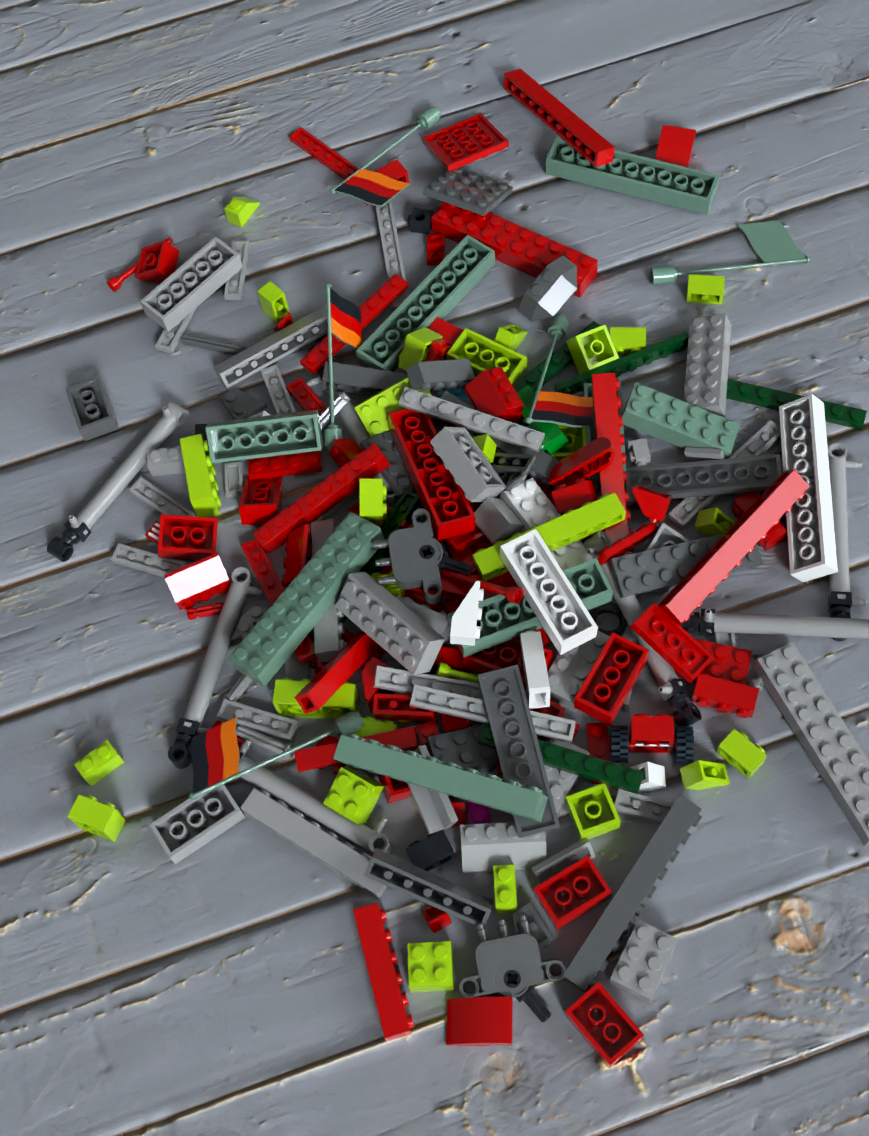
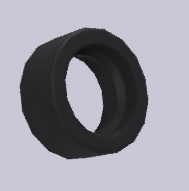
M608 602L592 609L590 615L595 623L597 617L605 612L614 613L620 619L618 628L605 631L598 627V631L609 636L613 632L620 636L624 634L627 622L618 604Z

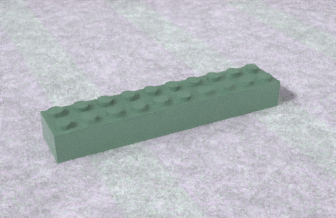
M556 136L546 158V174L707 215L717 192L720 176L614 150L613 162L595 167L560 136Z
M467 235L356 350L358 363L365 368L372 367L378 370L394 372L398 368L399 355L403 351V341L406 335L424 327L429 328L436 317L443 320L496 264L495 251Z
M350 512L228 657L234 668L265 687L340 596L350 573H359L378 550V548H373L372 543L385 540L381 528Z
M349 733L348 737L340 736L333 759L341 763L541 822L548 797L543 795V791L537 787L527 785L526 788H522L523 785L519 784V782L506 779L505 783L502 782L503 779L496 775L486 773V776H482L483 773L468 767L464 771L463 767L447 761L443 765V762L437 758L426 756L423 759L424 756L419 755V753L406 750V753H404L405 751L399 749V747L389 744L386 746L372 739H368L366 742V739Z

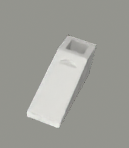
M480 581L475 582L452 616L450 644L475 646V639L480 638V626H477V620H481L482 608L479 607V601H483L484 589H480Z

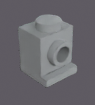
M646 438L628 441L627 454H629L630 462H634V467L650 466L651 456Z

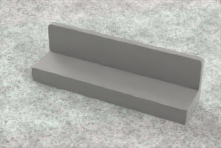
M426 745L419 746L414 751L424 756L423 759L426 756H430ZM407 783L429 834L450 828L458 821L447 794Z

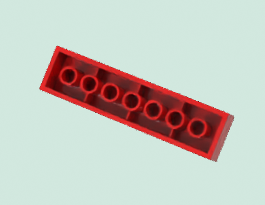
M410 409L388 413V428L422 506L429 512L431 526L437 540L474 531L475 515L467 498L464 496V491L455 483L453 475L445 468L443 460L434 452V447L430 443L437 435L430 417Z

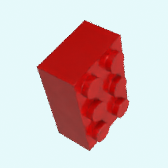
M160 514L158 558L201 560L215 554L218 518Z
M589 856L584 857L533 888L534 896L556 931L611 898L612 891Z
M599 981L565 1010L567 1019L609 1069L644 1037V1034Z

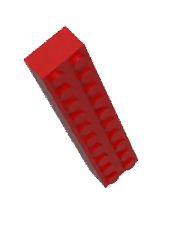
M443 202L431 218L433 232L445 234L446 238L460 243L469 235L495 251V260L535 278L541 274L548 264L564 255L577 266V290L573 295L581 298L597 274V259L490 212L482 216Z

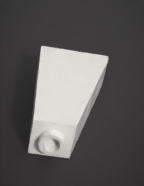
M530 630L520 633V646L529 709L550 707V684L541 632Z

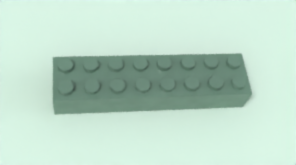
M597 558L563 570V573L587 610L611 602L613 590ZM499 594L479 602V607L482 608L481 620H477V626H480V638L475 639V646L460 644L458 646L464 658L520 636V633L530 630L535 631L543 628L524 595L521 601L515 604ZM456 611L448 614V624L450 628L452 616Z

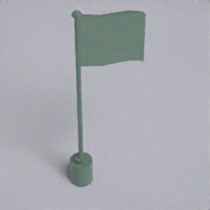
M778 220L739 224L736 227L746 236L753 251L763 263L677 272L673 265L651 267L650 278L652 285L674 283L677 275L797 262L809 263L810 258L808 256L805 257L798 249L787 229Z

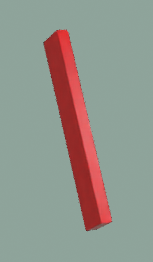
M301 127L289 136L291 142L344 180L359 169Z
M414 726L361 737L366 739V742L368 739H372L386 746L389 744L399 747L402 750L418 747ZM338 742L294 751L297 771L304 772L342 764L333 759Z

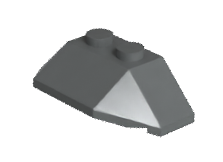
M564 255L548 264L525 292L518 311L531 322L555 317L577 290V266Z
M495 453L493 463L490 464L506 486L503 491H510L523 484L536 460V456Z

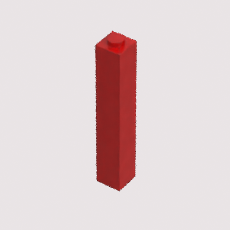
M364 631L357 633L294 697L304 713L307 714L319 710L380 645Z

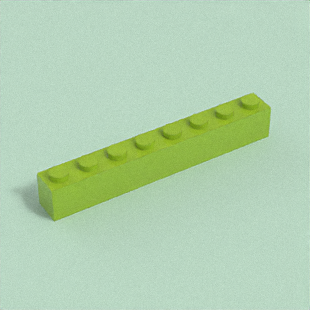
M616 493L605 494L599 500L587 502L576 510H568L564 515L558 518H550L542 525H534L526 532L514 534L510 539L498 541L487 549H479L473 554V563L483 581L490 580L508 572L507 567L500 558V546L536 529L550 552H553L625 520L626 511Z

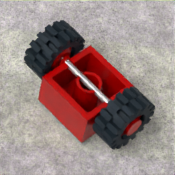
M644 713L631 716L629 742L627 725H611V762L628 763L629 746L630 753L671 754L672 749H674L676 764H691L694 759L693 727L675 726L674 734L673 716H668L667 714L647 716Z

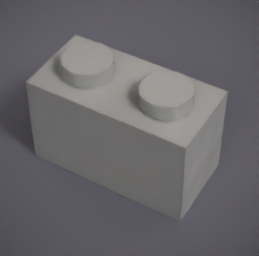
M181 446L147 450V467L152 477L185 473Z

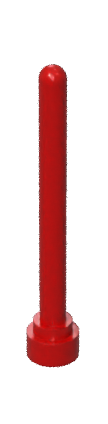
M170 237L164 240L169 244L173 242ZM139 261L118 277H111L106 281L112 291L116 292L119 290L122 282L136 272Z
M443 569L441 572L444 577L472 586L476 581H480V588L503 595L509 602L518 604L523 597V590L519 587L511 586L505 588L448 569Z

